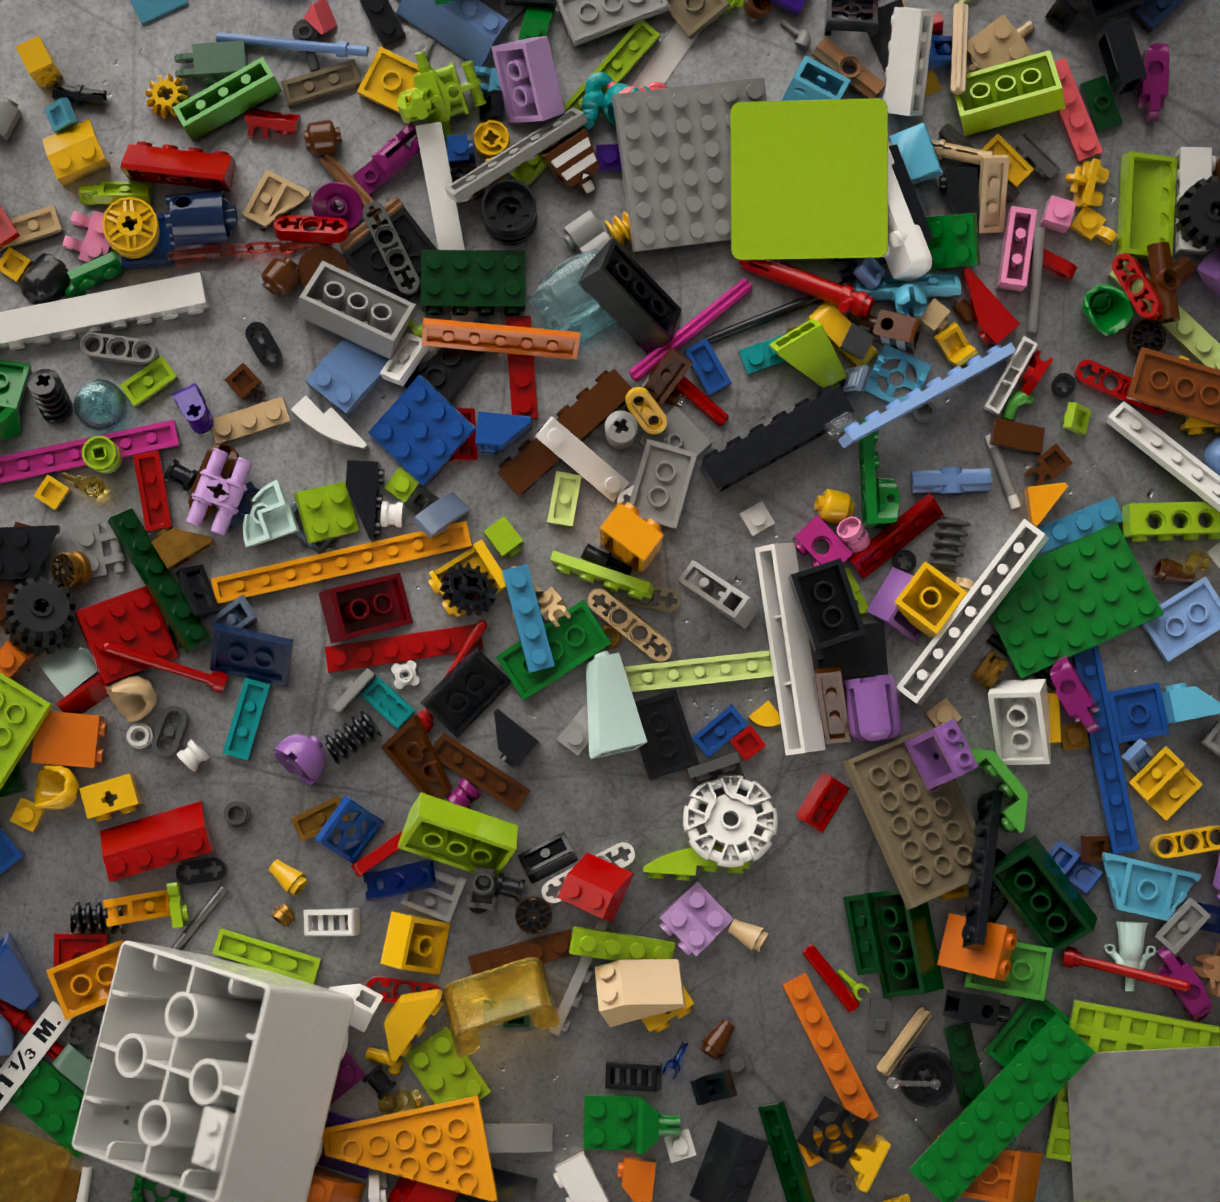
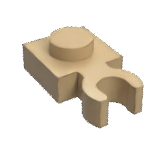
M550 587L537 597L541 616L546 621L550 619L555 627L560 626L558 619L561 616H566L568 619L571 617V614L566 609L567 604L553 587Z

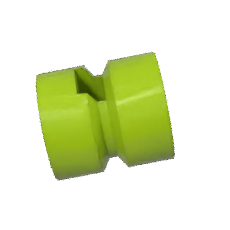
M94 436L84 443L82 457L90 468L101 474H110L120 467L122 452L109 438Z

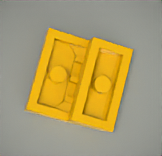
M1167 746L1129 782L1137 794L1165 822L1203 785Z

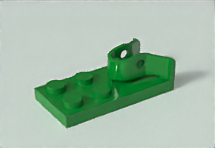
M862 419L859 425L865 423L866 420ZM878 430L858 440L861 511L864 529H885L898 519L900 494L895 479L876 478L877 467L880 466L879 451H875L874 446L879 439ZM887 497L892 498L893 502H889Z

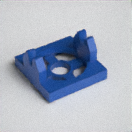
M345 796L315 837V840L350 863L355 864L384 821L351 797ZM358 812L353 821L347 823L342 821L346 814ZM365 820V821H366L365 831H364V833L362 834L361 824H362L363 821ZM354 825L357 826L355 835L347 838V829ZM336 827L341 830L342 836L337 844L332 837ZM357 840L355 844L349 847H345L348 844V842H354Z

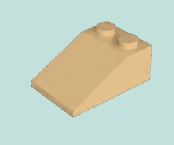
M678 959L617 960L595 966L599 1012L610 1027L685 1007L681 967Z

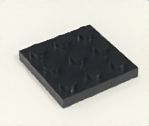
M404 207L392 216L390 220L419 277L420 289L415 295L405 296L400 293L371 233L343 253V256L361 279L411 302L421 294V250H437V248ZM382 231L378 239L381 243L388 244L393 240V234L390 231ZM394 254L390 258V264L394 267H400L405 259L401 254ZM408 267L405 271L401 272L404 279V284L401 286L402 288L407 287L410 290L413 288L412 283L415 280H409L406 271L411 269Z

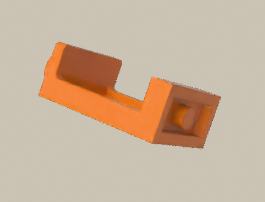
M50 711L33 738L31 763L99 769V763L103 764L105 749L101 748L102 737H106L107 722H104V716Z
M949 913L937 965L1005 981L1006 976L1009 975L1011 970V953L1017 944L1016 929L987 922L985 946L969 950L962 948V929L965 925L966 917Z

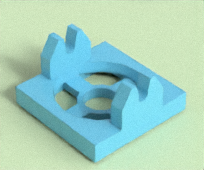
M884 344L864 385L863 392L888 404L897 399L903 402L907 400L906 395L903 397H892L895 390L902 387L912 391L917 388L921 390L932 365L888 344ZM889 360H901L898 367L890 371L881 367ZM908 363L915 371L916 383L908 380L904 372ZM897 371L903 375L904 381L901 385L895 386L890 383L889 376L892 372ZM877 374L886 378L888 388L885 393L878 385Z

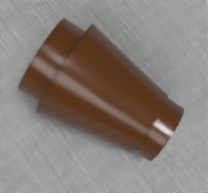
M1160 558L1154 568V578L1158 579L1160 583L1191 585L1195 578V570L1170 558Z
M722 1019L701 1041L703 1044L700 1050L709 1057L718 1060L720 1056L724 1055L735 1027Z

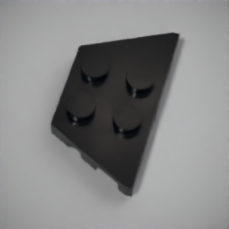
M60 526L0 527V581L38 579L43 568L42 565L51 551L50 548L53 541L60 532Z

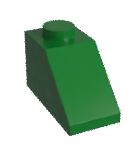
M528 7L523 18L518 40L549 36L556 8Z

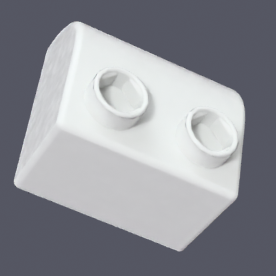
M133 941L123 942L72 1140L73 1148L208 1202H306L314 1168L322 1154V1135L340 1061L348 1047V1028L354 1007L353 998L349 995L288 976L229 960ZM205 1106L225 1108L229 1113L236 1115L223 1171H214L192 1162ZM129 1119V1125H125L123 1123L124 1120Z

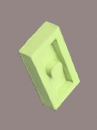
M556 471L547 523L573 528L582 479L581 475Z

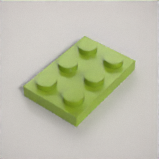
M448 1025L410 1050L404 1057L435 1104L477 1095L479 1099H482L492 1092Z

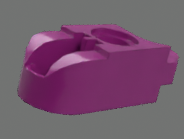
M1162 43L1150 45L1141 56L1147 77L1137 90V108H1145V118L1149 122H1158L1160 108H1163L1164 100L1169 94V45Z
M1066 655L1057 660L1051 668L1050 677L1057 689L1055 693L1068 715L1072 716L1076 722L1082 721L1087 731L1092 734L1100 730V726L1093 713L1100 709L1074 664Z
M1166 946L1156 951L1163 965L1157 970L1160 975L1188 981L1191 984V989L1187 992L1169 988L1187 1016L1193 1022H1200L1206 1018L1211 1011L1212 1003L1204 991L1206 989L1190 964L1184 962L1180 956L1175 958Z

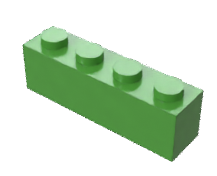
M261 57L172 108L187 134L194 141L276 95L282 89L265 59Z

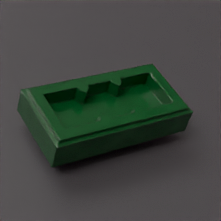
M1105 75L1080 84V89L1097 133L1120 126L1123 123Z

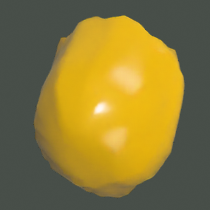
M45 764L39 771L36 780L34 806L37 809L60 810L74 804L79 789V781L74 773L61 765Z

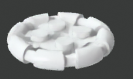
M737 774L717 775L718 778L711 781L709 779L705 780L690 794V802L688 806L684 807L683 811L684 832L688 833L690 838L689 844L694 851L706 861L708 859L717 862L718 866L722 867L744 866L743 863L750 860L752 862L756 861L771 847L772 842L770 841L773 835L777 834L778 829L777 809L773 808L772 798L769 793L756 781H748L743 778L744 776ZM722 788L725 795L716 797L714 790ZM739 788L748 792L746 797L737 794ZM700 804L707 805L705 812L698 810ZM761 805L764 812L756 814L754 806ZM728 813H732L737 816L738 823L734 826H728L724 823L723 817ZM704 825L706 833L700 835L697 828ZM756 827L763 830L761 837L754 834ZM715 842L725 846L722 853L713 849ZM745 843L748 850L740 853L738 847Z

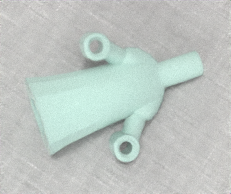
M1116 921L1119 954L1115 951L1116 948L1113 944H1105L1103 947L1104 952L1109 954L1116 964L1144 970L1147 960L1156 954L1154 946L1147 945L1144 948L1145 932L1148 923ZM1125 977V991L1135 992L1136 979Z

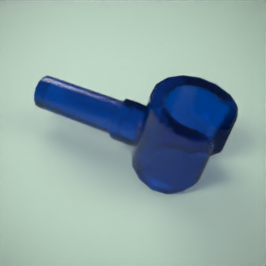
M683 1041L673 1059L666 1062L663 1068V1075L666 1069L673 1068L675 1074L672 1080L676 1079L681 1068L679 1063L688 1043Z

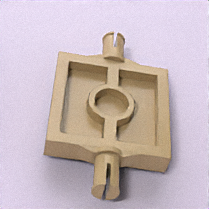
M1004 14L968 40L967 55L971 65L967 67L966 73L1034 55L1024 39L1025 36L1035 30L1034 25L1027 29L1033 23L1028 21L1017 29L1012 26Z

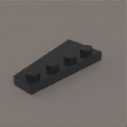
M482 314L473 321V323L495 324ZM441 347L427 362L424 361L416 368L417 370L411 374L403 387L407 389L419 375H422L451 402L488 352Z

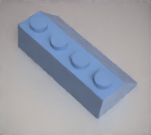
M401 0L396 11L398 16L464 60H473V66L484 67L493 54L491 47L499 45L510 29L508 19L479 0H456L436 5L434 0Z

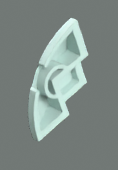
M279 480L269 483L252 499L254 505L250 514H245L243 523V537L246 547L255 546L300 531Z
M66 646L61 649L56 647L54 653L47 655L45 651L40 656L34 658L64 697L98 674L90 651L81 647L79 649L66 648Z

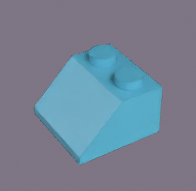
M1186 682L1166 686V692H1162L1167 723L1220 714L1219 701L1196 686L1187 687Z

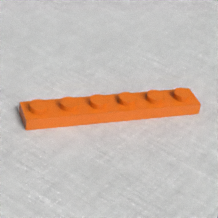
M423 318L421 346L577 360L580 332Z
M804 973L782 984L842 1105L867 1122L878 1117L807 974Z

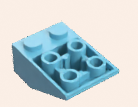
M805 55L781 101L843 99L851 80Z

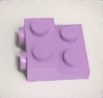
M696 881L659 917L663 921L659 926L669 936L675 934L681 940L677 945L688 956L691 953L697 956L734 919Z

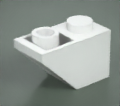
M362 984L329 987L330 990L349 995L353 998L354 1007L349 1025L365 1033L383 996Z

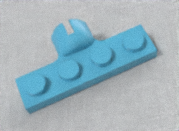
M958 272L924 274L912 282L894 279L892 276H883L878 286L871 291L858 278L854 279L855 291H865L875 300H893L899 314L909 316V313L913 312L915 318L920 317L927 310L926 298L961 295Z

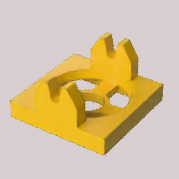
M876 1134L870 1147L859 1142L855 1148L857 1154H852L849 1158L850 1164L857 1171L853 1182L858 1189L866 1193L869 1191L891 1147L890 1143L878 1134Z

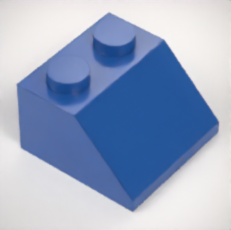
M479 411L475 440L477 450H481L483 455L497 456V452H505L532 430L531 417Z

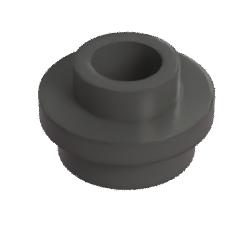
M233 801L224 810V819L232 827H242L250 819V809L244 802ZM239 809L242 811L240 819L233 817L234 810Z

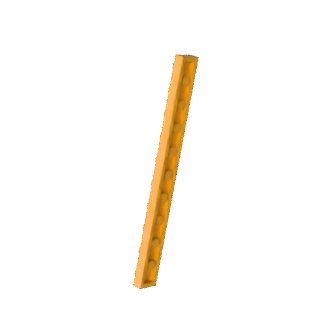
M467 521L450 524L445 532L429 538L423 531H418L211 578V582L219 605L233 602L241 595H244L245 598L255 597L472 547Z

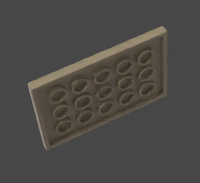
M932 725L843 762L907 910L967 884L972 872L973 862L971 854L975 848L976 836L974 835L976 823L956 778L928 790L904 742L933 729ZM933 736V739H934V741H935V743H936V745H937V747H938V749H939V751H940V753H941V755H942V757H943V759H944L946 765L948 766L950 772H952L951 769H950V767H949V765H948V763H947V761H946V759H945V757H944V755H943V753H942V751H941V749H940V747H939V745H938V743H937V741H936V739H935V737Z

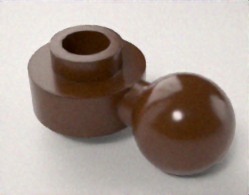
M746 0L744 10L749 17L755 20H763L771 10V3L769 0Z

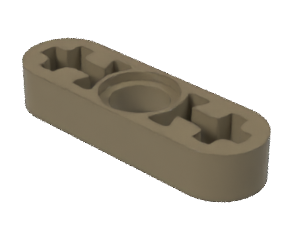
M652 585L654 591L648 603H640L633 597L632 602L627 601L629 595L622 594L619 598L627 606L666 613L675 612L681 605V596L676 590ZM655 591H660L659 597L667 598L668 594H673V599L677 600V604H672L671 608H667L665 602L658 601V606H653L652 604L656 597Z

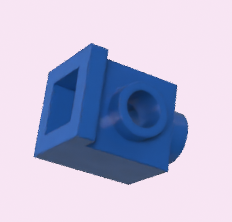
M467 134L446 136L450 169L461 164L476 166L473 140H468Z

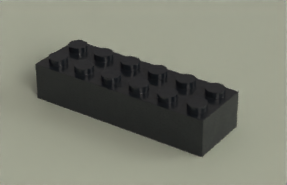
M831 385L826 386L817 392L818 395L815 396V399L811 401L809 398L801 400L794 405L795 408L787 414L784 410L773 416L772 421L764 427L763 423L750 429L747 437L741 439L738 436L727 442L724 450L718 452L717 449H714L704 455L700 470L714 495L716 496L849 421L855 411L840 385L834 388Z

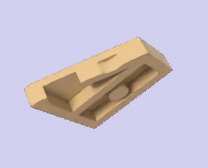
M266 169L242 215L267 228L274 223L276 218L286 215L311 196V192Z

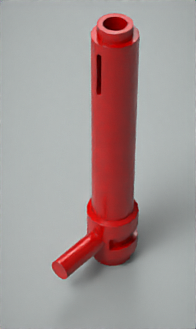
M776 259L739 260V265L743 266L744 270L836 305V308L841 313L851 311L854 316L859 318L864 316L867 318L872 310L875 299L870 297V294L865 291H855V287L850 285L842 286Z

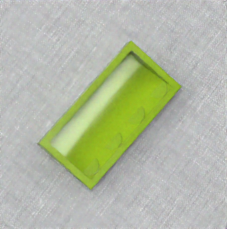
M1133 151L1121 155L1116 256L1126 253L1136 259H1148V245L1169 242L1171 257H1173L1177 157Z

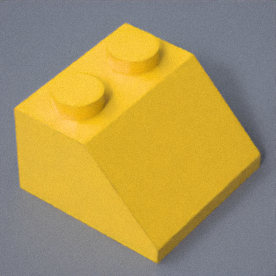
M90 119L42 139L49 162L63 187L111 166Z
M924 561L894 601V604L913 626L932 639L968 592Z
M391 911L380 964L402 970L440 975L451 923Z

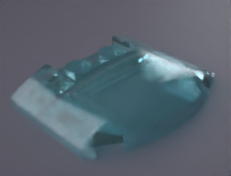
M598 249L582 252L557 265L538 283L539 287L533 298L530 295L527 300L543 329L580 332L579 345L582 344V341L616 322L578 283L584 267L600 251Z

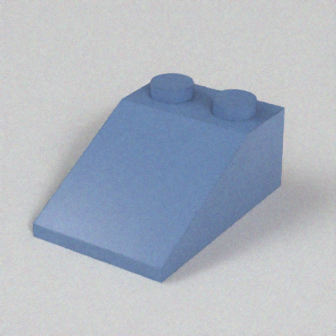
M344 338L320 362L306 379V383L349 418L382 378L380 372L389 359Z

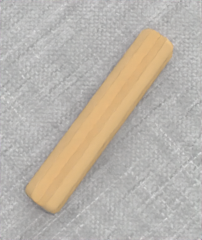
M922 1006L918 1008L876 1066L879 1072L887 1077L892 1073L931 1019L932 1013Z

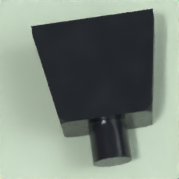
M947 989L943 1016L958 1021L996 1026L997 1021L1008 1022L1010 1007L1000 1005V1000Z

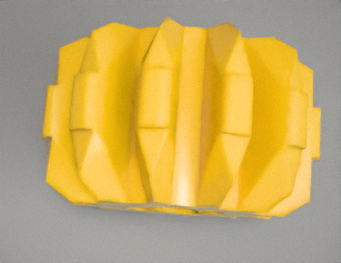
M168 74L166 80H164L161 75H158L157 79L159 82L157 84L149 81L152 89L145 91V95L149 97L146 104L148 107H153L152 112L155 115L161 112V116L166 119L169 112H171L175 118L177 115L172 107L187 100L189 97L185 94L189 90L187 86L182 85L183 81L179 77L173 80L172 74ZM169 92L171 98L165 100L164 94Z

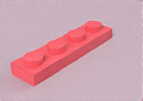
M1062 58L1054 61L1063 88L1066 108L1057 110L1076 161L1080 163L1101 155L1103 150L1067 60Z

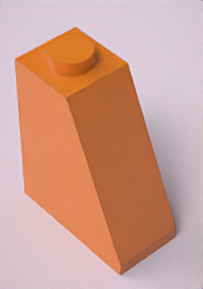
M316 1166L306 1202H360L366 1183Z

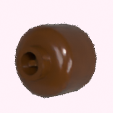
M330 119L311 122L307 125V130H303L307 151L311 150L315 156L335 153L338 149V143L342 142L340 127H334Z
M287 257L283 260L273 258L261 275L264 281L262 286L277 297L281 294H290L300 279V274L296 270L298 265Z

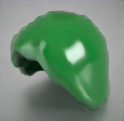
M1097 284L1093 289L1084 294L1081 305L1083 313L1099 332L1105 336L1115 335L1129 325L1130 319L1133 317L1132 302L1124 291L1110 284Z

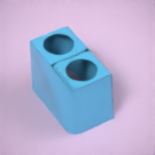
M924 122L889 136L891 144H897L913 185L943 175Z

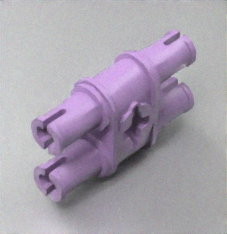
M214 448L206 469L200 471L201 477L195 492L191 495V499L194 501L186 522L200 527L208 506L213 504L217 506L218 512L210 531L225 536L233 515L239 512L237 509L243 493L247 491L245 483L253 462L238 457L231 478L223 479L220 474L228 453ZM222 486V489L229 496L219 495L217 499L210 489H219Z

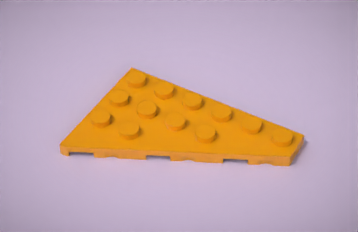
M478 1095L324 1128L322 1138L325 1156L491 1202L498 1201Z

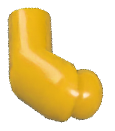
M373 1047L367 1049L365 1054L366 1060L388 1065L387 1072L390 1075L401 1074L403 1062L399 1057L394 1062L390 1059L388 1051Z

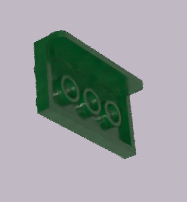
M421 250V311L426 312L427 315L439 316L442 315V312L452 311V314L455 316L468 315V311H477L478 315L482 314L483 316H492L494 312H504L506 316H518L520 312H525V250Z

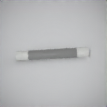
M987 435L985 439L1010 508L1012 510L1021 507L999 446L990 445V435Z

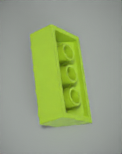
M1051 50L967 73L965 93L960 95L953 93L964 136L1066 108L1063 88Z
M420 793L410 809L398 848L471 873L475 872V867L495 869L496 879L517 849L518 825Z

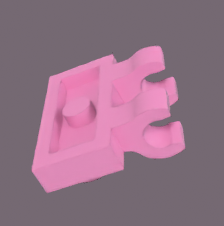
M94 210L91 218L73 211L70 220L72 224L87 228L88 230L84 242L65 235L62 246H65V249L80 253L78 260L88 263L110 253L111 247L106 240L102 226L104 213Z

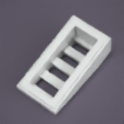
M360 908L304 910V936H356L361 933ZM314 915H318V930H314ZM325 915H328L329 930H325ZM336 915H339L340 930H336Z

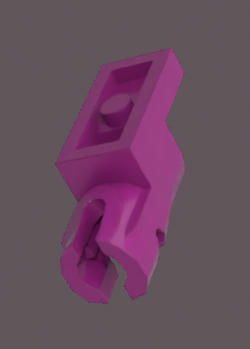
M412 122L388 140L383 147L371 156V161L352 175L370 197L409 165L408 161L420 151L418 137L411 141L410 147L407 146V142L417 134L416 126Z

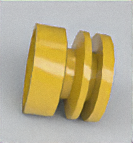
M135 197L120 198L111 203L104 213L102 220L104 235L112 250L121 257L129 259L143 258L150 254L158 245L161 233L157 216L152 207L142 199ZM132 220V223L135 224L133 231H130L127 227L128 221Z

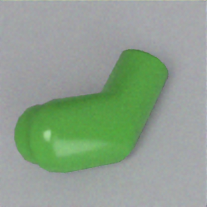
M1018 390L1009 395L1005 403L1002 419L1015 421L1018 407L1024 404L1031 405L1035 399L1034 393L1031 392L1028 396Z

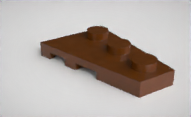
M416 714L381 748L419 793L442 799L453 788L418 714Z

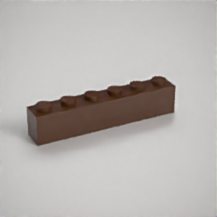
M615 369L610 372L607 370L602 372L595 379L597 382L595 386L590 390L588 387L583 389L576 396L578 400L571 407L567 404L556 414L559 417L556 420L582 442L598 429L611 413L618 411L626 404V395L632 388ZM537 438L533 441L530 439L526 440L518 448L520 452L513 459L509 456L498 466L500 468L497 472L498 476L518 498L523 496L562 461L561 458Z

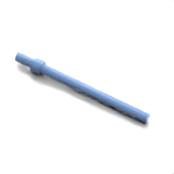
M220 32L216 35L217 42L244 40L247 46L336 54L337 57L346 58L348 55L368 57L369 54L368 46L349 45V42L345 41L327 43Z

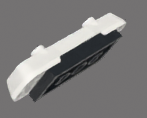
M896 144L888 146V251L882 257H885L894 279L912 282L930 270L932 257L927 245L934 238Z

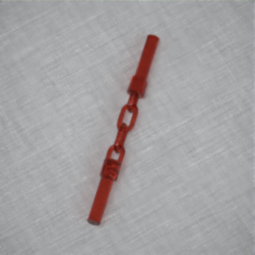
M281 239L279 241H257L238 245L216 244L206 245L205 248L167 251L168 261L207 258L208 260L238 254H262L269 251H281L282 253L292 252L294 249L333 245L332 243ZM265 245V249L254 250L253 246ZM228 248L229 253H221V249ZM237 248H246V250L236 251Z

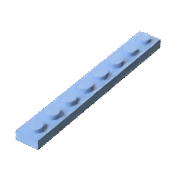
M1012 343L1004 347L998 344L987 351L988 355L984 358L981 355H977L966 362L967 367L962 369L959 365L946 373L947 378L941 380L939 376L927 383V389L921 391L920 388H917L906 395L907 400L900 402L897 399L885 406L887 411L880 414L877 410L864 418L866 420L865 423L859 425L858 422L849 425L844 429L845 434L838 441L843 449L1006 360L1016 352Z

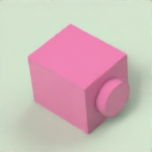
M1052 195L1046 203L1040 227L1064 234L1070 227L1076 202Z

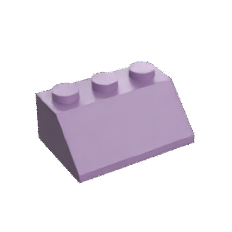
M548 36L527 38L491 47L509 123L544 121L565 113Z

